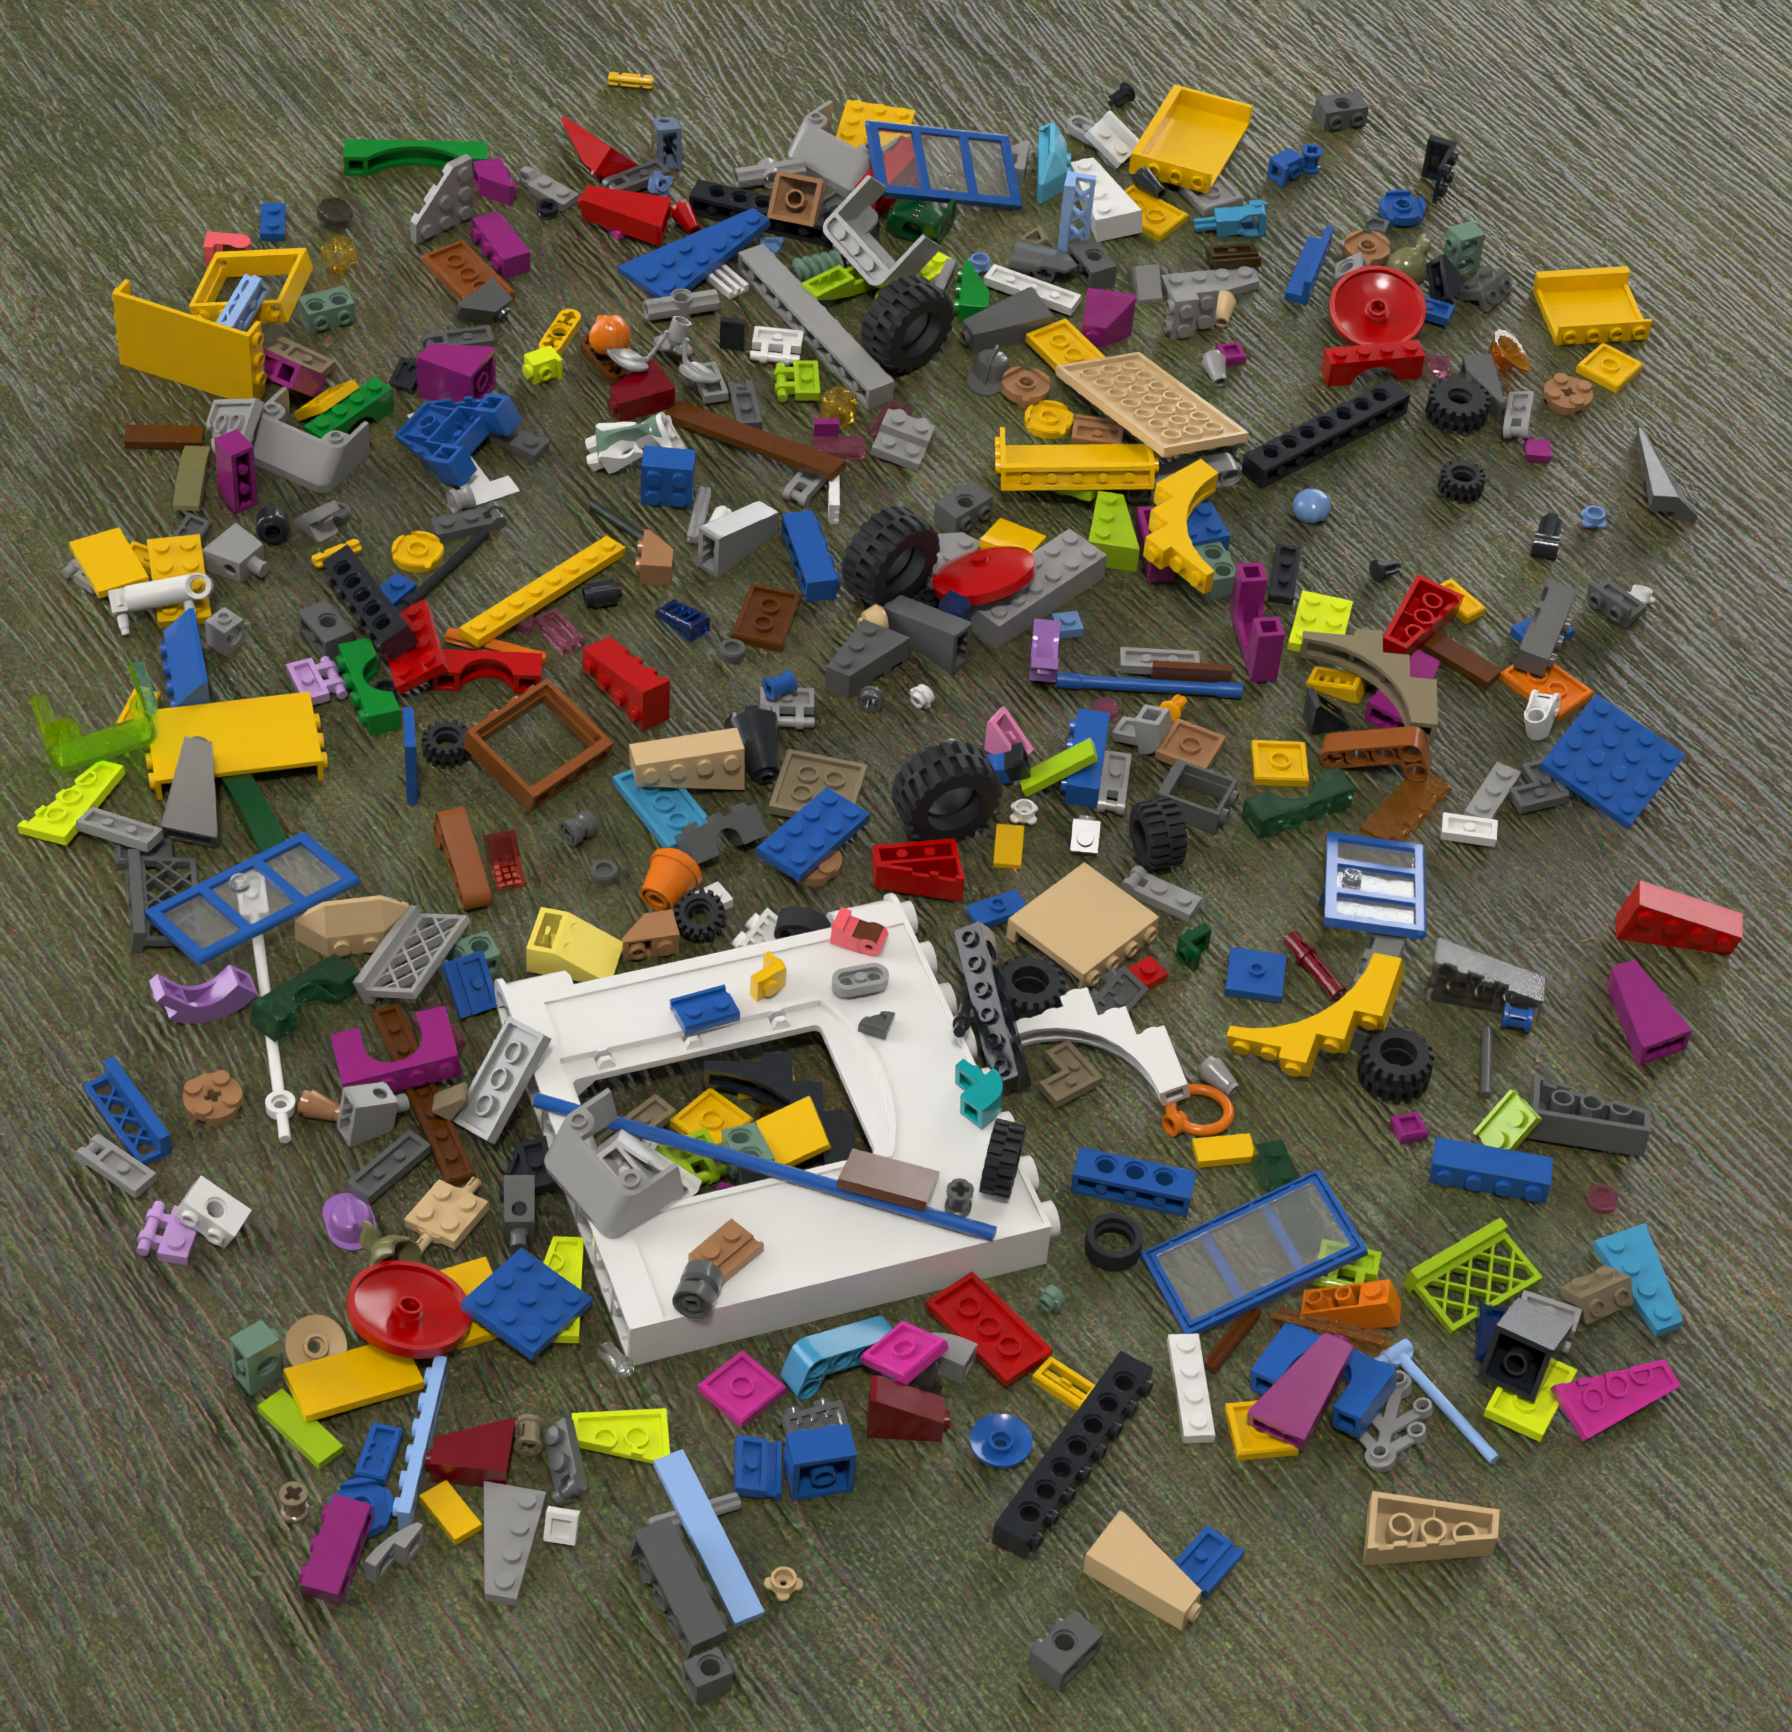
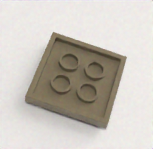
M788 749L769 803L768 813L792 818L826 787L857 805L867 774V764Z

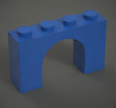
M1286 1321L1252 1367L1251 1390L1264 1395L1321 1335L1311 1332L1303 1326ZM1353 1349V1358L1343 1375L1348 1386L1333 1406V1427L1361 1438L1396 1389V1368Z

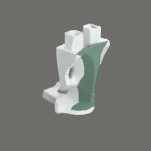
M664 412L650 416L641 424H636V422L598 423L595 426L596 435L585 439L587 450L590 452V455L587 456L588 465L593 472L605 468L608 474L617 472L633 461L643 457L644 451L641 448H644L645 445L687 449L673 427L671 417Z

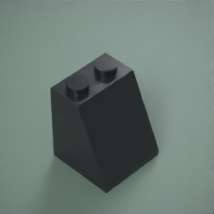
M1517 1297L1497 1323L1477 1377L1535 1402L1566 1346L1574 1322Z

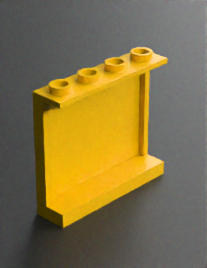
M1628 266L1536 272L1532 291L1556 346L1648 340L1652 319H1643L1628 286L1630 276Z

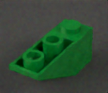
M964 259L963 268H958L955 298L960 299H955L954 313L958 314L957 324H963V320L983 311L989 306L990 291L968 259Z

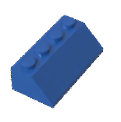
M188 608L163 631L164 642L159 643L161 659L167 658V661H163L164 676L170 677V680H166L168 696L174 697L169 699L170 708L210 703L208 680L194 608Z

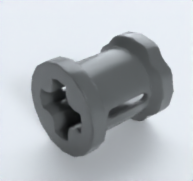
M954 1179L947 1185L946 1193L948 1198L945 1201L944 1208L946 1212L966 1217L971 1212L972 1203L970 1199L973 1197L974 1187L966 1179Z

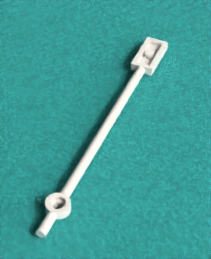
M255 873L237 881L236 889L240 915L250 924L269 916L264 877L260 873ZM261 934L253 938L252 942L273 1090L266 1097L265 1106L267 1115L277 1120L279 1141L281 1143H288L291 1141L288 1118L294 1115L296 1103L294 1095L284 1090L264 937Z

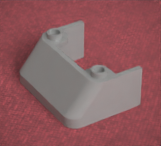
M828 100L804 117L788 150L787 160L803 158L808 176L823 179L828 187L848 196L854 190V186L872 168L868 142L855 148L830 134L833 101ZM898 138L883 147L882 154L886 151L891 153L898 145L896 143Z
M867 175L825 220L823 232L869 284L876 288H883L888 286L890 282L897 281L899 277L917 275L942 247L922 234L903 256L895 262L869 233L878 221V215L871 206L887 188Z
M283 386L263 405L261 410L262 416L257 422L252 442L256 466L317 493L332 491L370 454L369 423L366 421L350 435L334 430L325 434L321 439L286 424L290 419L289 390L286 386Z
M608 1088L566 1116L545 1155L544 1162L548 1174L601 1235L606 1238H618L684 1193L679 1167L676 1163H673L651 1179L638 1169L625 1170L615 1177L584 1142L586 1139L618 1119L612 1093Z

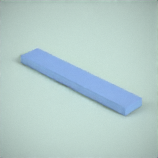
M682 1449L654 1460L653 1466L733 1627L736 1628L763 1617L765 1611L684 1450Z

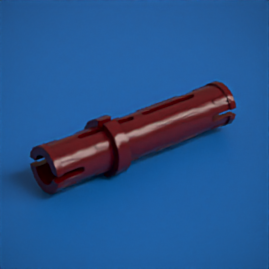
M1295 930L1288 933L1283 943L1295 955L1297 963L1308 970L1332 1001L1340 1000L1346 994L1347 989L1320 960L1317 950L1309 946L1298 931Z

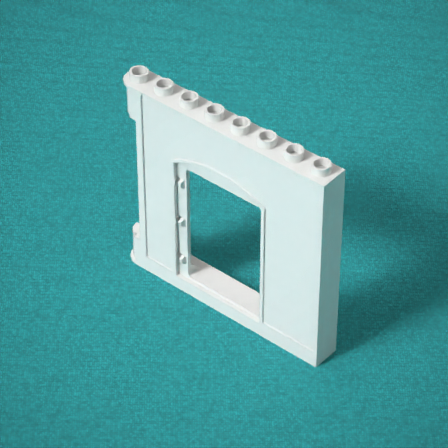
M888 893L884 895L882 901L846 908L852 911L851 916L867 922L879 923L888 930L889 936L878 956L860 954L830 943L832 925L839 912L837 910L828 912L826 915L831 924L830 928L573 984L570 974L565 970L505 983L502 978L495 980V999L502 1026L507 1017L510 1016L552 1039L525 1088L542 1135L547 1138L549 1148L566 1116L533 1107V1100L537 1092L581 1105L578 1096L595 1080L810 1031H818L821 1033L872 1148V1154L940 1171L938 1182L927 1206L945 1211V1201L948 1198L946 1193L947 1185L954 1179H966L974 1187L973 1197L970 1199L972 1203L971 1212L966 1218L997 1226L995 1238L993 1241L773 1177L672 1201L622 1236L606 1238L601 1235L564 1192L580 1237H584L586 1253L629 1367L945 1289L972 1271L982 1280L1047 1263L1050 1238L1060 1235V1220L1054 1203L1050 1200L1040 1202L1035 1192L1039 1188V1177L1032 1157L1030 1155L1020 1157L1009 1199L979 1192L984 1162L996 1118L1015 1121L1009 1111L1000 1112L991 1123L981 1130L960 1114V1095L964 1090L955 1084V1065L963 1058L970 1064L976 1065L974 1061L977 1056L976 1040L971 1027L961 1038L956 1037L953 1033V1016L957 1014L955 994L948 982L938 984L934 976L937 973V959L932 944L929 941L919 943L915 936L918 932V919L911 901L900 902L894 893ZM770 951L776 958H780L786 966L785 987L778 990L774 995L767 996L756 1002L750 995L751 975L763 969L764 953ZM879 963L889 971L888 985L879 992L853 997H841L834 993L831 987L834 972L841 968ZM725 984L727 993H730L740 1011V1020L685 1035L674 1016V1011L670 1009V999ZM881 1011L895 1013V1019L886 1040L858 1032V1024L864 1017L878 1015ZM988 1067L981 1068L984 1074L990 1071ZM592 1135L584 1142L595 1154L597 1146ZM847 1160L805 1171L838 1180ZM732 1218L754 1235L755 1240L764 1243V1251L720 1287L713 1308L707 1317L703 1319L688 1318L680 1314L672 1304L673 1295L688 1263V1254Z

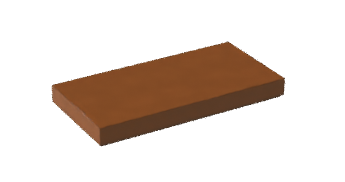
M464 240L422 255V263L460 302L492 278L512 299H515V291Z

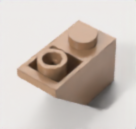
M644 529L643 540H638L637 555H641V557H636L635 573H640V584L671 586L674 549L648 529Z
M673 909L643 914L622 938L623 961L679 953L680 934Z

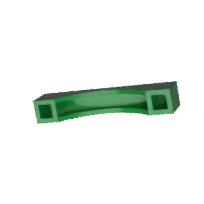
M345 139L343 156L344 176H370L388 168L411 165L443 169L448 162L467 154L472 158L473 178V162L488 160V141Z

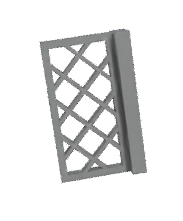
M409 905V909L396 921L353 981L363 1003L374 1004L378 997L416 999L470 923L468 916L421 913L417 906ZM452 925H455L453 928L445 932L442 931ZM437 932H440V934H438V935H436V936H434V937H432V938H430V939L424 941L425 938H427V937H429V936H431V935H433V934H435V933H437ZM442 943L440 947L429 951L430 948ZM426 951L425 954H423V955H421V956H419V957H417V958H415V959H413V960L410 959V958H412V957H414V956H416V955H418V954H420V953ZM429 962L427 966L417 971L415 970V968ZM412 970V973L397 980V977ZM415 982L411 988H402Z

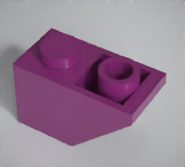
M501 158L473 162V182L479 195L508 206L514 205V195L517 194L516 184L514 180L511 181L509 168L504 166Z

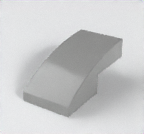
M418 1522L409 1525L382 1542L365 1560L366 1579L377 1585L394 1561L406 1567L424 1544L423 1525Z

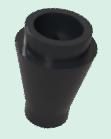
M1141 167L1135 172L1132 178L1135 187L1154 196L1157 200L1166 194L1167 189L1162 185L1152 169Z

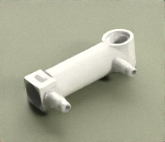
M193 573L124 586V588L109 590L108 595L112 613L117 615L118 625L121 629V634L124 636L130 634L127 613L183 603L184 611L188 608H194L195 610L194 601L208 598L213 591V582L206 574ZM198 578L203 579L206 583L205 591L200 594L195 593L192 589L193 582Z

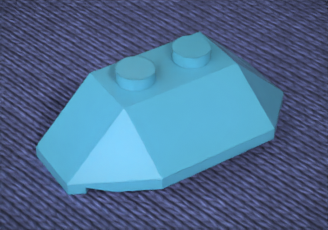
M1055 123L1039 127L1037 143V203H1043L1063 192L1067 173L1071 171V153H1067V142Z

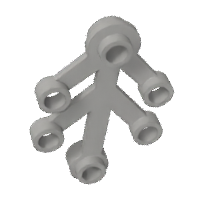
M1401 1370L1396 1371V1389L1387 1401L1384 1417L1378 1413L1371 1423L1379 1432L1378 1441L1367 1431H1365L1361 1438L1355 1437L1366 1449L1365 1460L1367 1465L1376 1472L1389 1471L1394 1466L1396 1454L1415 1443H1422L1426 1440V1426L1417 1421L1429 1418L1433 1414L1431 1400L1421 1397L1414 1401L1412 1410L1397 1418L1401 1400L1408 1397L1412 1392L1411 1378ZM1408 1427V1434L1391 1442L1394 1434ZM1416 1431H1421L1419 1434H1413Z

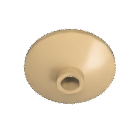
M309 1315L299 1319L289 1329L285 1340V1353L291 1366L347 1351V1341L342 1328L333 1319L323 1315ZM310 1342L317 1344L318 1350L316 1353L309 1351L308 1345Z

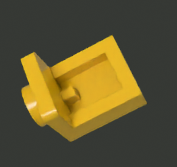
M770 951L764 953L763 969L751 975L750 995L756 1002L767 996L774 995L778 990L785 987L786 966L780 958H776Z

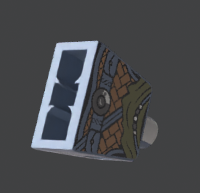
M674 117L651 119L652 152L654 158H658L669 170L682 169L681 126ZM665 150L670 151V154L666 155Z

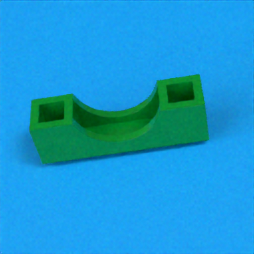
M373 377L340 402L304 426V432L321 439L325 434L334 430L347 434L353 424L364 417L378 423L394 411L393 388Z
M370 637L338 644L339 655L335 656V662L339 672L343 671L342 677L345 682V689H350L351 691L350 699L353 708H358V719L361 727H366L369 736L400 730V708L393 692L375 689L367 683L378 675L377 654Z

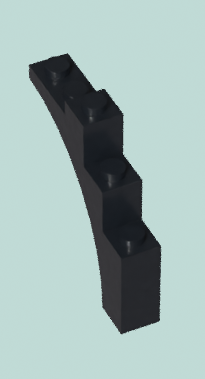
M780 1051L763 1052L762 1062L751 1060H704L702 1086L704 1088L724 1089L748 1095L768 1105H774L779 1109L810 1096L832 1147L816 1155L820 1166L845 1161L848 1159L852 1148L855 1149L853 1111H824L823 1082H813L810 1080L793 1081L792 1053Z

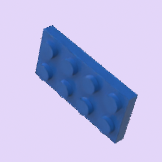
M826 787L757 847L756 855L798 882H801L870 821V813Z

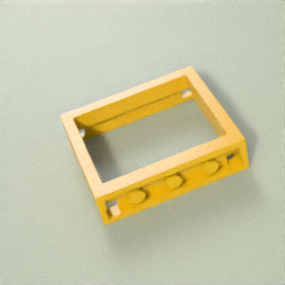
M306 248L215 252L189 305L191 314L213 322L217 321L228 303L215 302L227 277H243L244 274L249 276L289 275L278 299L264 300L250 324H254L256 320L260 321L261 324L287 323L313 269Z

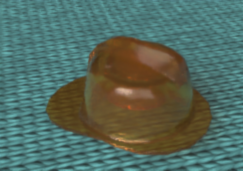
M1496 330L1494 341L1488 349V354H1492L1494 364L1498 365L1499 371L1510 370L1514 367L1523 371H1529L1531 367L1519 341L1505 330Z

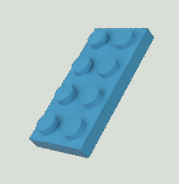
M631 769L612 777V785L663 848L679 850L674 836L683 833L681 827L693 822H697L698 826L707 823L705 819L707 817L706 813L685 788L636 786Z

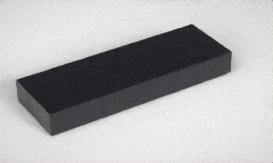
M1276 543L1268 602L1293 605L1302 547Z

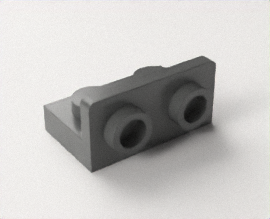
M1123 965L1116 970L1110 968L1100 979L1103 984L1098 990L1093 988L1089 993L1099 1016L1111 1008H1121L1126 1006L1129 1012L1148 988Z
M827 1397L813 1402L814 1407L803 1410L802 1405L785 1409V1415H782L777 1420L778 1425L783 1426L786 1436V1433L799 1429L810 1430L823 1428L831 1424H849L842 1399L832 1402L831 1397Z

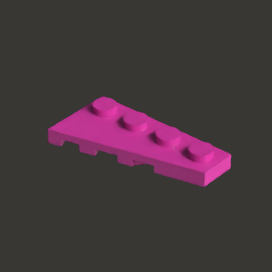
M1663 1359L1633 1366L1621 1371L1607 1372L1591 1378L1577 1379L1574 1382L1556 1384L1550 1390L1580 1439L1584 1442L1674 1391L1681 1384L1666 1360Z

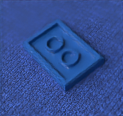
M403 707L407 805H417L418 788L413 707Z

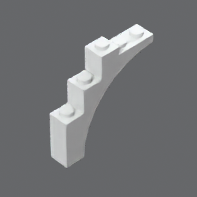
M1087 987L1073 989L1067 992L1066 995L1060 996L1062 1003L1060 1008H1050L1040 1015L1016 1021L1022 1047L1038 1042L1066 1040L1089 1044L1123 1058L1137 1069L1153 1087L1162 1106L1190 1097L1188 1084L1165 1026L1163 1025L1158 1028L1150 1027L1137 1035L1126 1006L1111 1008L1098 1016Z

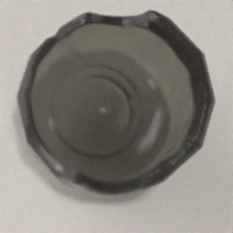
M337 197L323 198L320 204L317 205L316 215L318 222L327 230L333 232L342 231L350 225L353 219L351 206L344 199Z

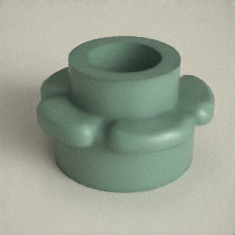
M1048 1285L1045 1289L1040 1288L1038 1291L1040 1296L1038 1303L1048 1313L1051 1311L1059 1313L1062 1306L1066 1303L1063 1293L1054 1285Z

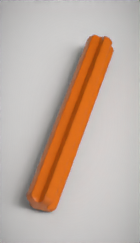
M450 627L445 633V641L447 643L472 650L542 653L543 667L547 660L545 652L497 639H492L477 648L460 637L459 629Z

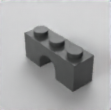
M741 802L729 807L731 813L722 816L721 812H717L705 817L707 823L698 826L697 822H693L681 827L683 833L675 835L674 838L679 850L689 855L699 864L720 855L716 845V838L720 831L728 834L734 847L747 844L768 835L756 804L746 806L745 802Z

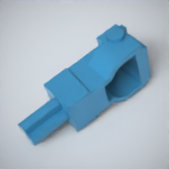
M1262 199L1252 200L1246 206L1214 208V217L1193 219L1194 231L1216 230L1217 238L1238 234L1249 238L1264 236V234H1267L1266 201L1262 202ZM1258 216L1257 221H1253L1252 217Z

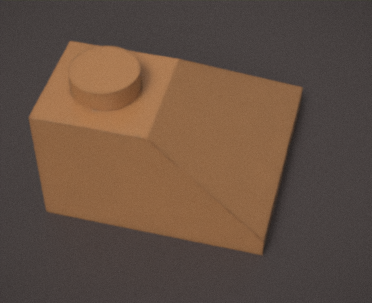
M777 170L767 218L814 227L823 207L827 183L823 179Z

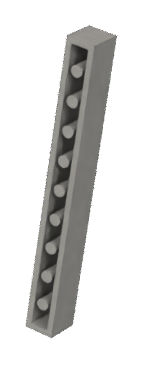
M760 244L738 252V272L792 330L804 331L803 342L867 410L893 401L895 388L893 378L880 367L877 361L873 360L864 347H861L854 340L853 336L841 326L840 322L833 318L825 306L821 305L801 287L800 280L794 277L787 266L783 265L772 251L764 244Z

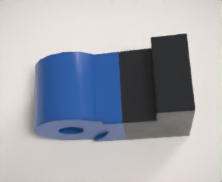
M1022 742L1012 744L1011 751L997 755L986 754L1001 781V785L1031 777V759Z

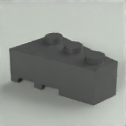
M1547 579L1513 667L1541 677L1544 676L1547 668H1553L1558 655L1553 652L1554 650L1560 651L1565 638L1561 636V633L1567 634L1572 619L1568 618L1577 592L1576 589Z

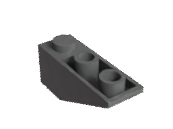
M1463 354L1459 372L1460 376H1463V380L1467 381L1471 378L1474 380V384L1479 382L1483 385L1482 389L1486 388L1488 390V395L1491 397L1488 413L1496 421H1501L1502 412L1506 411L1507 398L1502 394L1503 383L1502 380L1498 379L1499 368L1497 364H1494L1492 354Z

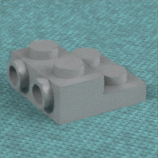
M1217 284L1170 290L1169 300L1165 302L1167 315L1166 319L1163 320L1164 333L1168 334L1170 340L1194 337L1195 330L1214 328L1219 296Z
M888 408L870 454L918 471L931 442L935 425H932L926 418L916 419L908 416L904 410Z

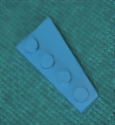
M1643 1223L1594 1241L1592 1248L1605 1266H1610L1630 1276L1633 1291L1632 1305L1654 1337L1680 1329L1683 1319L1646 1224Z

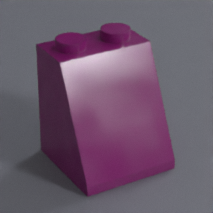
M430 343L416 358V365L418 366L416 383L418 385L419 397L430 401L452 398L454 402L464 401L466 396H472L474 400L483 399L485 394H490L496 387L495 348Z

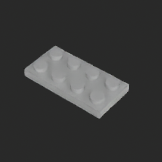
M508 1016L468 1089L467 1102L452 1121L495 1145L552 1039Z

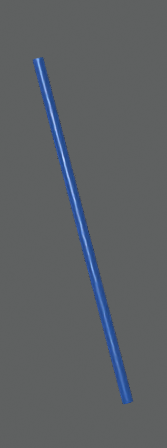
M538 1092L533 1100V1107L567 1116L581 1106ZM617 1116L618 1119L604 1127L614 1131L623 1129L638 1138L993 1241L996 1235L997 1226L928 1206L925 1211L838 1189L836 1188L838 1181L836 1179Z

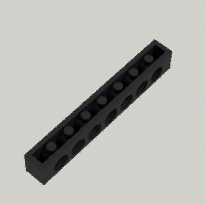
M698 179L689 195V204L692 205L695 216L718 222L752 208L767 217L771 200L769 195ZM822 208L814 227L770 219L771 226L764 232L833 248V243L823 232V224L834 211ZM877 221L876 226L869 232L878 242L880 221Z
M1391 379L1377 384L1356 397L1340 403L1329 411L1323 412L1309 421H1305L1298 427L1286 431L1253 450H1249L1244 454L1241 472L1256 486L1263 489L1405 415L1410 394Z
M1123 1351L1119 1352L994 1524L993 1543L1024 1560L1032 1550L1037 1551L1045 1538L1044 1533L1048 1527L1051 1529L1055 1527L1063 1506H1070L1076 1496L1078 1485L1080 1483L1084 1485L1088 1481L1093 1470L1092 1466L1096 1461L1100 1463L1108 1450L1107 1445L1111 1439L1114 1441L1118 1439L1126 1418L1131 1420L1138 1409V1402L1141 1397L1147 1398L1154 1385V1382L1151 1381L1153 1367Z

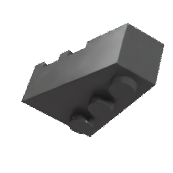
M863 619L826 666L824 690L846 699L851 698L859 693L862 688L871 685L873 679L883 674L885 676L890 673L893 666L898 663L904 664L908 661L910 637Z

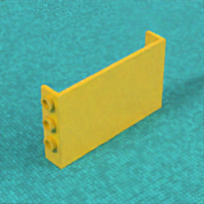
M1174 84L1133 149L1129 173L1135 174L1141 167L1150 168L1161 182L1209 194L1250 125L1253 105Z
M127 279L114 289L112 301L114 302V321L116 322V340L118 341L120 364L227 399L256 398L260 400L266 393L265 382L267 375L264 372L265 354L263 353L264 334L262 333L260 321L256 320L251 328L244 332L131 296L130 280Z
M1000 427V437H995V474H1001V491L1154 489L1155 473H1159L1158 453L1145 444L1005 445V427Z
M310 691L145 711L147 734H142L144 750H150V753H145L147 770L153 769L152 773H148L150 790L156 789L157 800L163 799L161 784L173 782L185 736L191 738L193 736H200L212 742L214 778L316 765L318 781L324 780L323 769L328 768L327 753L321 752V749H324L323 733H317V730H321L319 713L314 714Z

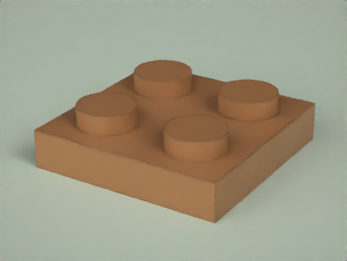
M1176 718L1169 733L1156 750L1154 759L1174 765L1178 758L1210 769L1225 745L1226 736Z

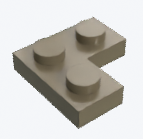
M1069 1040L1045 1051L1044 1059L1057 1073L1039 1082L1038 1090L1055 1108L1102 1085L1103 1076Z

